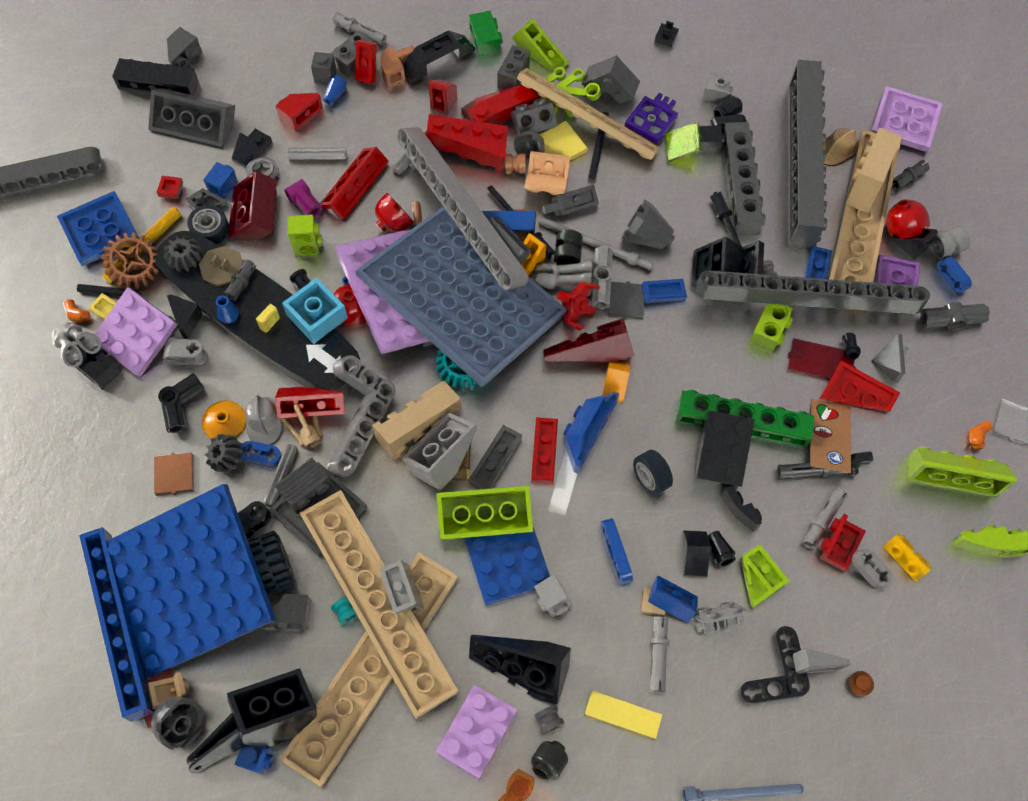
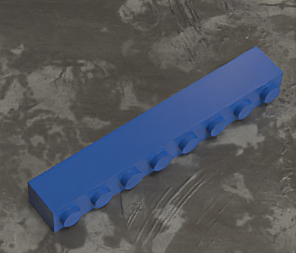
M101 527L79 536L122 718L132 722L153 714L155 709L151 708L144 664L131 628L111 555L108 552L107 540L112 539V535Z

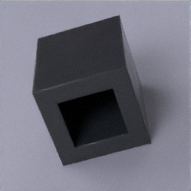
M721 125L697 126L694 136L696 154L720 153L722 145H725V134L721 131Z

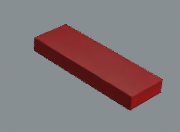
M536 417L531 482L554 484L558 419Z

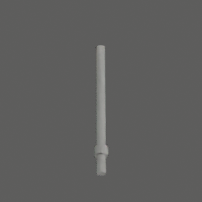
M541 217L538 223L556 232L570 229L544 217ZM581 233L583 243L595 248L608 246L613 250L614 256L626 260L630 265H638L648 270H651L653 267V262L639 257L637 253L626 252Z

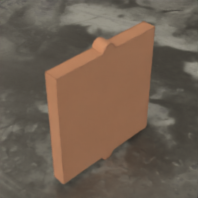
M171 453V455L154 457L155 495L170 493L176 495L179 492L193 491L192 453Z

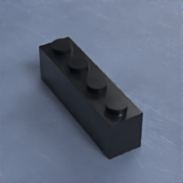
M119 58L112 75L118 89L150 94L151 90L164 88L194 95L199 83L194 68Z

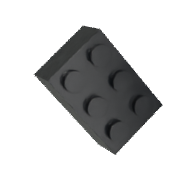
M706 411L694 477L742 487L755 419Z

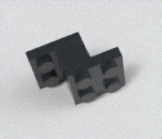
M725 236L695 249L691 286L696 288L699 277L704 271L763 275L764 243L758 240L742 247Z

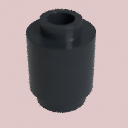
M730 96L716 105L715 109H713L714 117L740 114L743 107L742 101L738 97Z

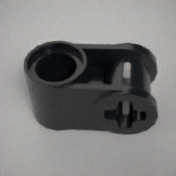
M254 501L238 512L247 540L271 521L269 509L260 501ZM258 511L262 514L260 517H257L256 513Z

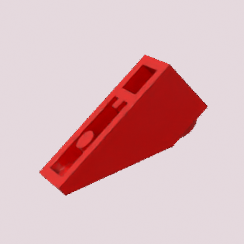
M289 387L278 388L275 396L277 418L298 417L294 408L295 404L299 406L304 417L345 414L342 391Z

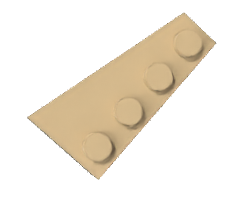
M880 127L876 135L872 133L852 180L855 182L845 204L864 212H869L885 180L902 138L901 135Z
M445 381L440 382L424 392L418 402L411 400L405 404L402 412L397 414L394 411L387 415L388 420L381 424L378 421L373 424L376 442L393 461L398 457L405 456L409 448L417 444L448 412L454 415L460 412L462 408L461 398Z

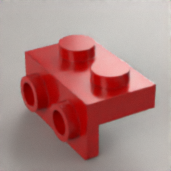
M843 514L840 519H834L829 528L832 531L830 538L825 537L820 546V549L823 551L820 559L844 572L848 569L852 556L857 551L866 530L847 521L848 515Z

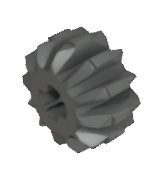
M186 235L182 239L177 236L175 241L169 240V246H164L165 261L168 262L170 268H176L179 272L183 268L189 272V267L196 268V262L201 261L200 247L193 238L189 239Z
M218 434L216 438H211V445L206 446L208 452L204 454L208 458L206 464L217 472L227 473L231 472L232 469H237V463L242 461L240 455L244 453L240 449L242 443L237 441V438L232 435Z

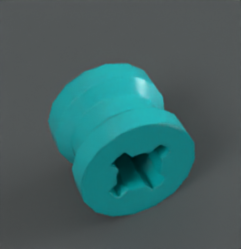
M347 596L331 606L333 613L338 615L340 625L347 624L358 617Z

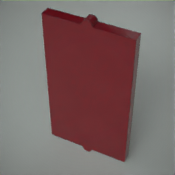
M795 338L792 340L791 351L788 353L790 357L788 371L830 380L840 361L854 368L856 367L854 366L855 360H849L844 356V349Z

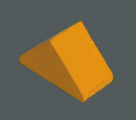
M609 362L602 395L617 392L619 393L618 402L623 403L631 362Z

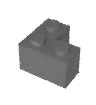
M616 55L589 66L582 85L586 87L589 83H597L601 93L608 91L620 104L634 99L640 80Z

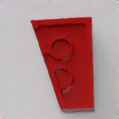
M840 361L819 399L888 413L891 411L900 392Z

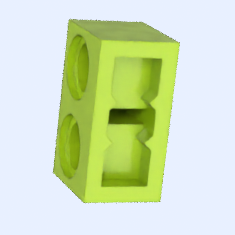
M288 216V237L294 256L320 255L319 247H323L322 234H320L319 223H315L314 216Z
M766 304L749 342L772 352L776 345L781 346L786 336L782 332L784 328L789 329L793 321V317L790 316L793 308L781 304Z

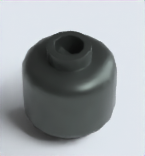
M555 740L552 742H542L531 758L533 772L543 780L558 778L568 763L565 747Z

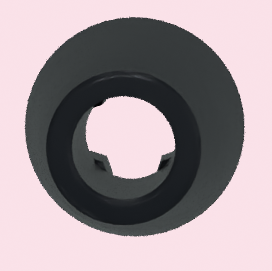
M714 531L708 535L714 562L719 567H725L736 560L734 556L735 551L724 539L720 531Z

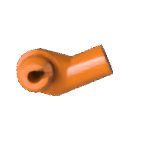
M74 300L64 301L66 314L70 321L83 323V321L88 322L90 320V312L77 309Z
M988 420L976 425L969 431V441L975 450L985 447L984 434L993 429L992 424Z

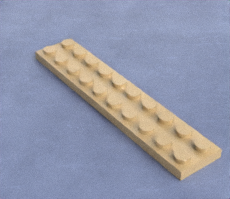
M862 130L860 133L846 200L855 182L852 180L872 133L876 135L874 132ZM900 143L869 212L867 213L845 204L829 279L873 282Z
M340 490L300 512L301 517L415 719L459 693L411 609L398 615L394 614L379 570L385 567V564L342 491Z
M418 552L409 567L424 608L418 610L414 607L411 611L423 631H425L455 585L458 576ZM366 631L317 702V717L293 738L279 759L320 788L324 786L393 680Z

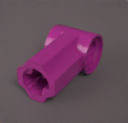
M303 179L284 189L289 201L293 205L296 204L305 215H313L316 218L323 210L321 204L311 194L308 185Z

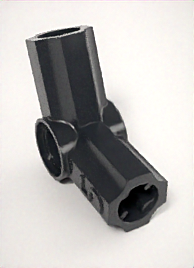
M194 373L174 386H166L159 391L158 399L162 405L165 427L168 433L176 434L183 432L187 428L183 405L205 390ZM175 397L173 401L167 402L170 398Z

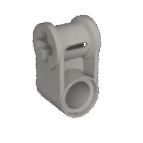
M171 337L167 339L162 360L167 364L175 366H202L207 362L208 354L198 340Z

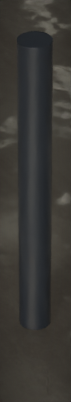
M602 112L604 115L609 117L608 112ZM599 128L588 178L591 180L596 179L605 132Z

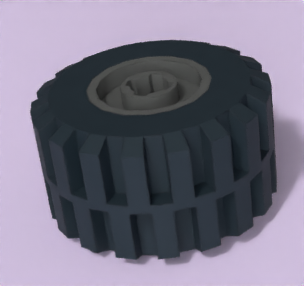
M273 530L249 539L248 543L267 596L293 587L295 581L293 571L279 535Z

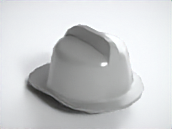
M256 395L255 399L251 400L245 409L247 434L251 441L270 445L281 434V418H277L274 399Z

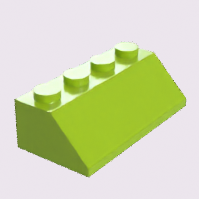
M927 447L916 448L909 455V481L999 497L1017 482V477L1008 464L999 463L997 460H981L971 455L959 456L949 451L937 452Z
M529 485L436 493L440 540L533 532Z

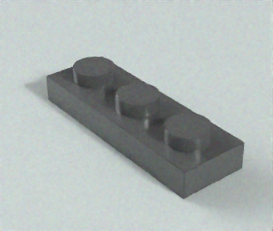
M502 425L470 476L469 482L481 489H491L521 441L522 434Z

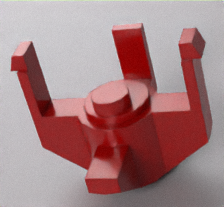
M581 281L572 292L565 293L559 291L556 299L561 301L562 306L567 309L563 322L577 330L583 329V326L576 324L579 315L587 313L594 316L596 308L589 305V299L587 298L591 288L600 290V286L594 282L590 284Z

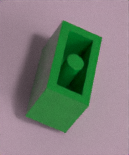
M491 10L470 14L469 29L478 56L500 52V44L503 43L502 34L497 31V19L493 18Z

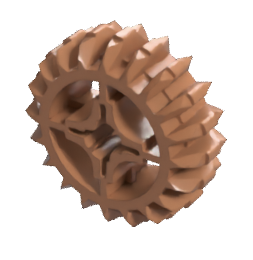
M125 232L123 239L116 235V242L109 240L108 244L110 247L104 246L103 250L105 253L101 254V259L104 260L101 263L102 268H107L104 272L105 275H111V282L118 279L117 284L119 287L126 283V288H130L131 284H135V288L138 289L140 282L147 286L146 279L154 281L152 274H159L155 264L156 260H154V256L157 255L155 253L157 246L151 247V239L144 242V235H141L138 239L135 232L132 234V237H128V234ZM125 247H133L129 251L120 250ZM140 250L147 254L150 260L149 264L139 257ZM135 255V261L128 265V260H131ZM114 257L123 263L122 272L114 266ZM134 270L143 271L140 274L130 275Z

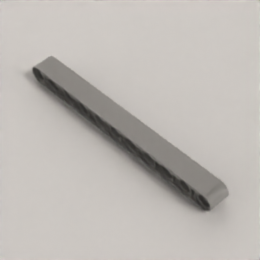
M420 127L400 128L397 133L399 145L504 290L525 287L528 282L526 271Z

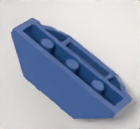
M612 392L586 399L583 406L579 405L573 415L575 418L572 424L568 423L563 433L565 436L564 445L575 473L578 474L608 421L618 402L619 393Z

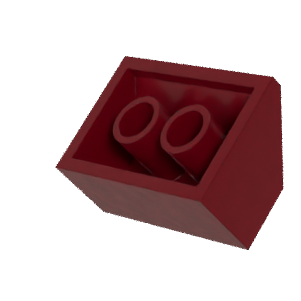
M255 171L233 187L228 231L229 240H261L272 233L274 228V204L277 194L276 180Z

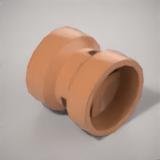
M506 154L505 174H512L513 170L519 174H525V154H518L515 158H513L512 154Z

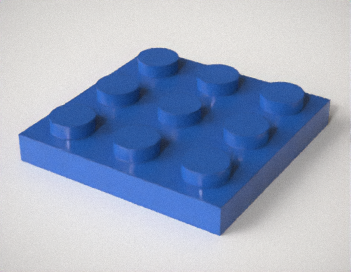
M115 191L57 216L81 266L100 259L101 254L105 253L103 250L104 246L110 247L108 244L109 240L116 242V235L123 239L125 232L128 234V237H132V234L136 233Z
M534 527L533 532L465 538L466 547L485 606L536 591L534 586L550 577Z

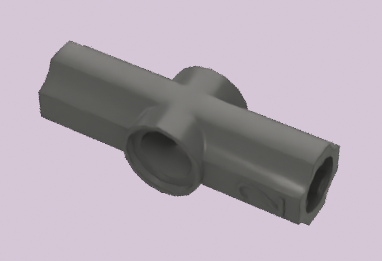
M952 302L944 307L922 309L920 312V322L925 328L947 326L948 329L954 330L962 328L966 324L986 323L989 320L990 310L985 304L962 305L960 302Z

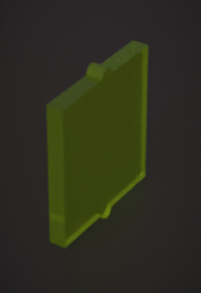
M698 122L666 133L667 145L665 148L667 149L669 162L701 151L700 139L702 136L700 135Z

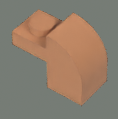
M413 45L395 51L391 46L382 53L380 58L381 70L387 87L405 81L403 65L415 49Z

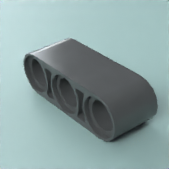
M493 216L489 222L522 266L530 255L531 250L501 219Z

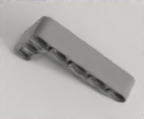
M352 355L336 360L333 365V372L338 378L364 394L365 397L328 463V471L335 477L349 476L355 471L374 435L372 425L378 421L381 422L396 392L395 385L389 379ZM344 362L348 364L349 371L345 370ZM362 375L367 379L366 384L362 380ZM380 386L384 389V396L380 392ZM370 405L374 407V414L370 411ZM360 423L364 426V433L360 430ZM350 442L354 445V452L349 448ZM340 461L344 464L343 472L339 468Z

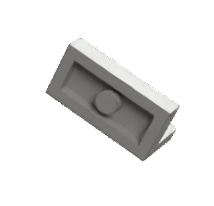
M399 560L379 569L394 614L398 615L414 607L418 610L424 608L407 563Z

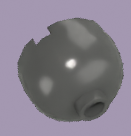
M175 696L166 699L158 705L153 713L151 720L152 732L158 742L168 749L186 748L196 741L204 727L201 725L202 717L205 718V713L202 707L190 698Z

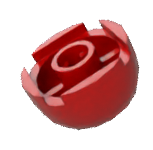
M388 193L377 202L375 215L378 221L376 224L384 232L387 229L392 233L408 230L415 223Z
M904 199L891 207L886 217L889 235L892 237L893 234L898 235L899 239L920 235L923 233L922 229L926 225L927 229L930 226L927 209L920 202Z
M350 284L339 287L333 294L345 306L348 317L341 324L347 328L359 327L365 324L367 321Z

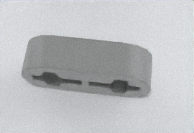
M863 549L854 552L852 556L854 567L873 587L881 588L891 584L892 572L872 550ZM862 556H865V557H866V558H865V562H866L867 564H863L864 558H863Z

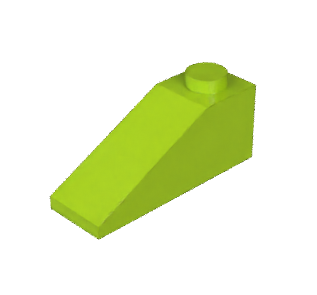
M533 18L512 37L520 48L530 51L532 59L552 73L557 67L565 68L570 63Z

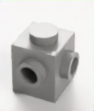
M709 73L702 101L719 104L729 98L733 91V87L730 86L732 78Z
M554 574L534 586L540 597L537 600L543 612L548 611L552 617L564 614L573 605Z

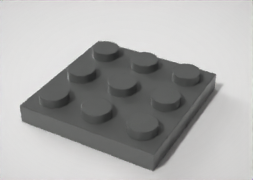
M317 462L331 481L328 490L322 495L316 494L304 509H297L294 512L283 497H281L269 511L319 557L322 552L301 517L300 512L340 490L357 518L366 510L367 504L323 465Z

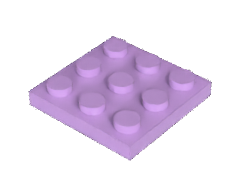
M886 86L871 132L877 133L879 127L901 135L900 144L928 152L943 103Z
M127 287L95 335L99 337L104 351L111 354L136 376L141 377L178 323L136 291Z

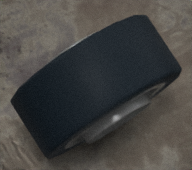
M203 205L197 207L191 212L187 220L189 231L215 244L222 242L228 235L229 223L224 211L217 206Z
M648 450L634 459L633 467L635 474L647 492L652 495H658L672 486V472L660 453L655 450Z

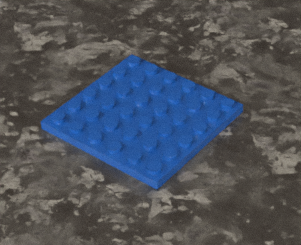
M221 484L107 540L108 552L111 555L131 628L148 678L163 673L276 621L228 484Z

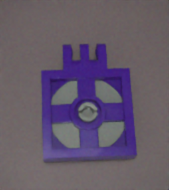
M660 92L654 100L644 96L625 121L624 126L659 144L678 118V113L672 110L676 101L672 99L667 104L670 99L667 96L661 101L663 94Z

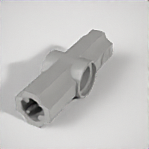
M608 246L595 248L592 284L593 282L598 284L600 290L592 289L591 306L602 310L610 307L613 250Z

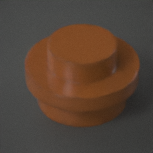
M857 671L850 676L849 687L856 695L866 696L873 691L874 681L868 673Z

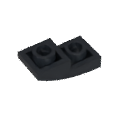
M734 486L725 488L721 497L729 510L743 525L752 531H756L762 524V516L759 510L754 508L752 502L743 506V497L739 491L736 492Z

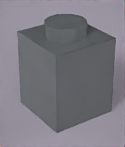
M314 52L311 65L314 83L328 84L329 79L336 75L337 69L334 54Z

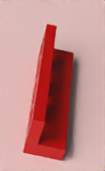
M378 147L364 148L320 202L323 210L331 209L339 219H344L389 162Z

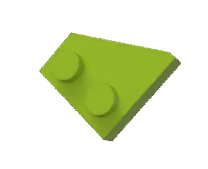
M761 544L740 558L752 608L790 582Z

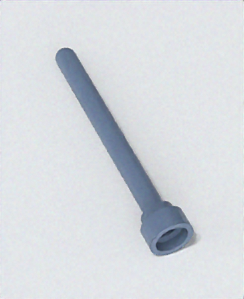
M801 784L700 791L699 788L695 789L694 786L683 787L682 793L683 801H717L802 794L804 788Z

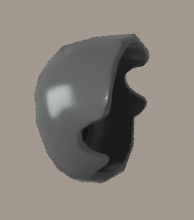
M528 130L515 137L514 149L517 155L525 154V157L530 159L531 151L544 153V139L536 131Z

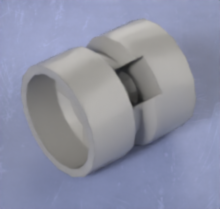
M957 225L938 232L929 248L935 258L944 259L951 256L952 253L958 254L969 249L970 236L963 226Z

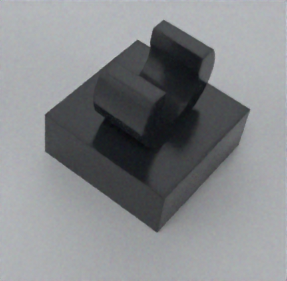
M666 21V24L661 23L654 42L672 47L679 29L673 27V22Z

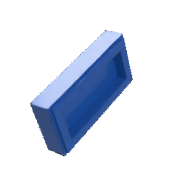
M683 279L644 281L641 285L645 303L683 301L687 298Z

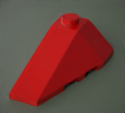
M519 84L478 97L462 107L461 110L469 120L501 125L511 118L510 111L516 110V106L522 104L532 105L535 100L542 97L533 88L530 89Z

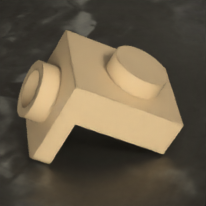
M181 672L175 673L171 678L147 684L151 708L156 709L166 699L175 696H186V693H188V683L185 678H182Z

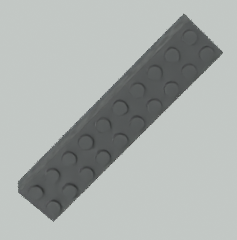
M798 60L789 83V247L810 249L811 246H816L817 242L821 241L822 231H825L827 228V218H824V213L827 209V201H824L827 184L824 183L826 167L823 166L826 158V150H823L826 134L823 133L825 117L822 116L825 110V101H822L825 92V86L822 85L825 71L822 70V61Z

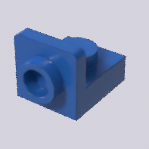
M247 745L240 749L234 765L264 775L265 771H269L273 764L274 755L272 754L274 750L269 747Z

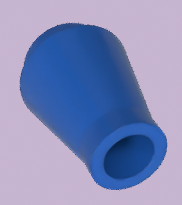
M334 75L333 78L329 79L323 98L326 104L333 106L335 101L347 89L346 80L338 75Z
M219 296L216 299L218 319L227 324L233 323L239 315L238 308L227 296Z

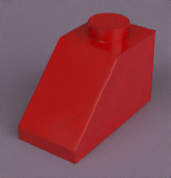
M439 79L429 81L430 109L448 115L457 99V85Z
M318 93L289 94L276 105L279 119L295 131L323 108L321 96Z

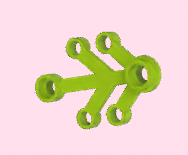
M557 67L552 74L545 78L551 83L555 80L561 81L556 86L573 96H584L591 101H596L601 96V90L597 83H589L585 88L568 87L575 81H583L585 75L581 68L575 69L571 75L566 77L565 69ZM541 98L553 103V107H555L554 112L555 114L558 113L559 108L555 102H552L549 98ZM565 108L566 115L573 117L572 113Z

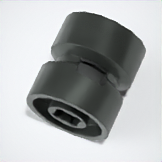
M570 229L557 233L554 262L557 265L581 262L583 243L581 233Z

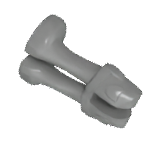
M586 259L581 263L557 265L556 262L536 265L534 282L540 287L555 289L556 286L578 285L581 281L592 284L593 260ZM565 273H580L577 275H559ZM591 288V290H590L588 296H591V294H592V288Z
M71 322L62 324L65 328L63 332L60 333L57 329L53 331V345L61 349V359L69 367H77L83 361V355L73 341H76L84 351L90 354L97 353L101 348V341L97 335L91 332H82V328L79 325Z

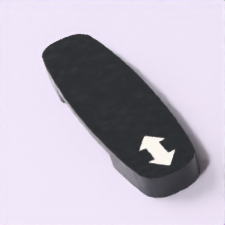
M191 231L173 233L159 245L155 251L157 253L154 256L155 264L162 277L185 300L198 304L199 309L237 339L279 366L280 371L284 375L304 387L342 391L343 396L353 389L352 386L334 374L333 365L336 360L348 355L355 356L360 360L358 351L335 329L313 344L286 315L282 303L293 294L258 269H255L249 277L248 285L241 290L237 300L231 301L238 308L239 315L236 321L227 324L221 322L217 317L216 299L223 295L229 284L218 287L204 281L199 267L200 261L196 262V268L189 267V272L185 268L179 272L176 268H170L168 262L164 259V246H169V240L175 241L177 236L180 239L185 235L189 239L193 238L201 249V260L207 251L219 248L220 246ZM271 303L277 308L280 319L265 333L259 328L256 318ZM344 362L345 370L349 371L348 364Z

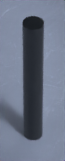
M86 284L77 285V292L103 293L119 297L126 290L123 288ZM134 290L142 296L141 290Z

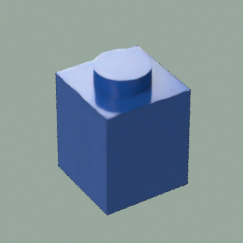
M218 162L203 179L207 190L223 199L228 196L238 182L235 170L229 165H223Z

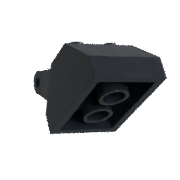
M299 668L227 693V700L232 713L187 757L186 762L189 765L190 773L201 772L213 763L247 745L272 747L291 740L317 717V707L301 669Z

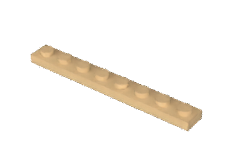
M528 68L519 73L517 79L522 82L523 86L530 89L533 88L538 91L541 97L553 100L558 107L566 108L571 111L573 116L588 121L591 127L599 128L608 137L618 139L626 148H633L638 151L641 157L652 160L659 151L660 147Z

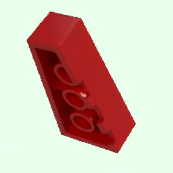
M429 114L426 136L436 149L446 153H456L465 160L470 158L478 161L479 165L485 167L486 165L495 167L496 171L502 173L506 156L508 126Z

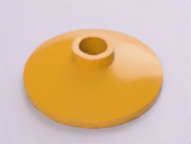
M229 400L212 404L202 417V428L210 439L216 438L218 434L232 435L237 438L246 426L244 409L238 403ZM221 416H226L224 420H219Z

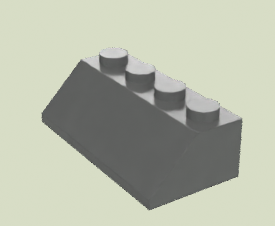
M164 88L151 90L148 130L223 147L234 124L235 105Z

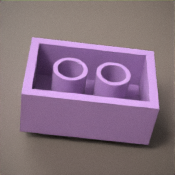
M474 685L436 750L437 756L480 781L515 719L517 709Z

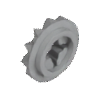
M257 157L251 160L246 167L247 177L255 171L261 172V167L265 170L264 175L272 179L278 177V166L269 157Z

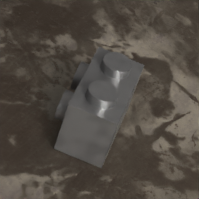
M359 31L348 37L344 43L331 52V54H334L336 69L348 78L355 74L356 41L372 42Z

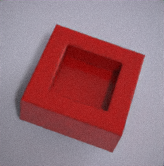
M161 176L156 192L158 197L179 199L183 186L182 178Z

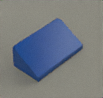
M657 576L648 602L685 622H689L697 613L698 596L661 576Z

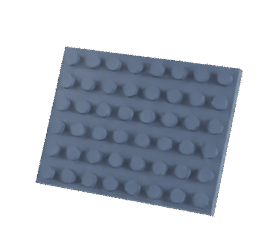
M444 206L356 270L357 277L481 387L486 385L567 312L564 306L530 277H528L525 287L504 290Z

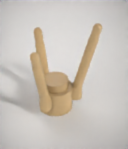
M295 404L294 408L303 426V429L300 430L301 435L298 434L286 418H281V421L298 440L301 447L305 446L306 449L313 448L322 442L321 438L323 437L318 416H312L315 428L312 425L308 426L299 406Z

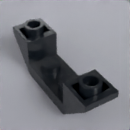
M448 30L415 47L403 65L405 76L412 84L427 76V64L452 51L460 59L475 51V47L465 35Z

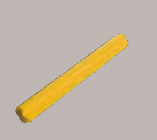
M175 207L169 209L144 234V242L151 239L153 244L181 216L180 211ZM135 255L131 260H128V265L135 261ZM117 260L114 266L122 272L123 263ZM104 272L102 274L103 279L109 284L113 283L110 281L111 275H105Z

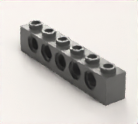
M749 122L725 123L722 132L725 134L723 150L734 229L736 234H759L762 226L765 225L766 217L765 213H762L763 197L759 196L760 180L757 179L758 164L754 162L756 151L755 147L752 146L753 131L749 128Z

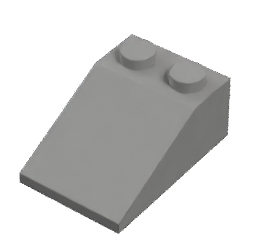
M448 412L402 459L415 477L441 491L456 476L477 430V426Z

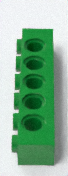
M682 390L675 423L703 428L706 411H700L696 408L701 406L706 411L718 412L722 410L730 415L740 416L743 414L748 418L755 419L752 438L807 448L812 440L814 415H809L807 412L788 411L783 407H768L758 402L747 403L737 398L726 399L716 394H700L695 390ZM762 419L769 420L771 424H766ZM784 423H789L793 428L786 427Z

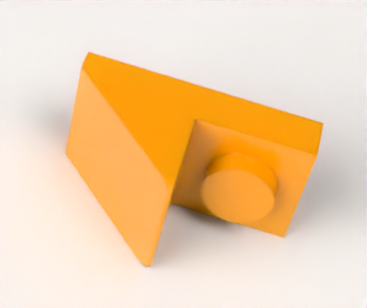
M531 233L528 234L523 242L531 250L530 255L522 264L528 277L537 263L545 262L546 244Z

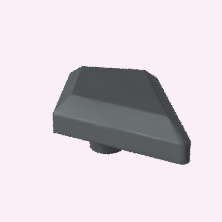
M204 188L186 198L194 210L203 205H214L219 208L228 205L226 200Z

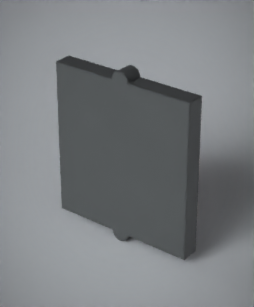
M629 281L626 283L611 282L609 316H620L625 319L628 317L643 318L644 295L642 284H634Z

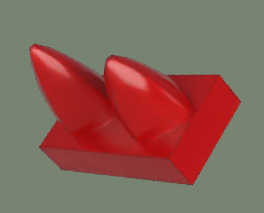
M364 40L356 41L355 80L370 84L376 81V54L379 50L377 43Z

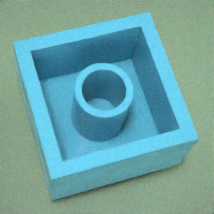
M317 277L282 303L288 318L313 344L348 318L345 306Z

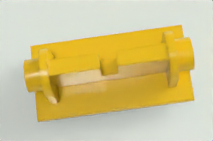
M898 533L883 546L915 582L932 569L929 566L931 563L927 562L919 552L914 553V547L904 535L901 536Z

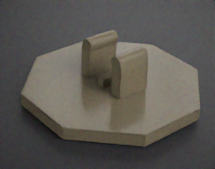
M223 246L207 251L200 261L199 267L203 280L219 287L230 284L232 281L231 277L234 273H237L243 261L240 252Z

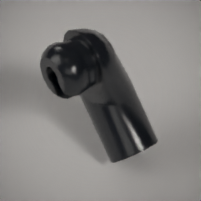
M872 452L851 454V473L847 474L850 476L857 475L859 473L858 468L862 463L873 462Z

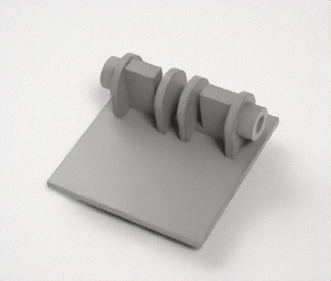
M727 601L721 603L720 607L699 608L693 618L698 620L695 623L697 632L704 634L715 631L714 627L716 630H719V621L723 629L726 628V625L727 627L739 625L740 622L744 621L743 615L750 614L751 611L734 603V601Z

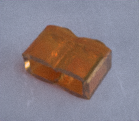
M517 769L508 780L506 793L498 801H527L532 793L535 778Z

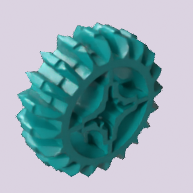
M441 350L437 351V358L435 359V364L437 365L436 372L439 373L441 381L445 380L448 385L452 384L454 390L460 386L463 392L465 387H469L472 391L475 384L481 387L453 361L450 366H447L450 358Z

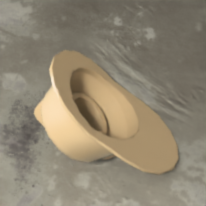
M839 128L826 137L823 150H826V158L823 164L837 165L856 154L858 142L855 129Z

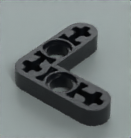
M783 626L774 634V644L782 676L745 682L738 691L739 699L744 704L756 705L795 699L804 696L809 691L810 683L807 673H800L796 676L797 682L803 685L800 692H798L797 688L792 687V684L795 683L794 675L789 676L788 673H796V669L788 667L785 663L786 656H793L794 653L801 650L797 633L793 628ZM783 632H785L786 636L791 637L788 641L789 649L794 647V650L783 652L787 648L786 641L780 639ZM769 683H775L779 686L780 694L778 696H772L768 692L767 687ZM760 684H762V693L754 695L752 699L748 695L745 696L744 692L748 690V687H750L751 691L761 689Z

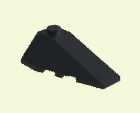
M473 634L470 636V659L493 673L499 672L509 678L508 682L514 686L516 683L528 690L527 694L558 704L569 670L570 647L547 641Z

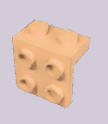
M531 151L525 188L531 192L545 191L552 195L564 194L570 156Z

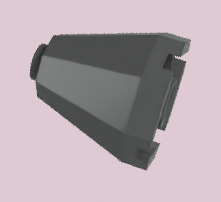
M645 199L628 224L630 227L628 230L625 229L622 236L628 242L663 249L665 246L669 247L675 238L672 235L674 229L653 204Z

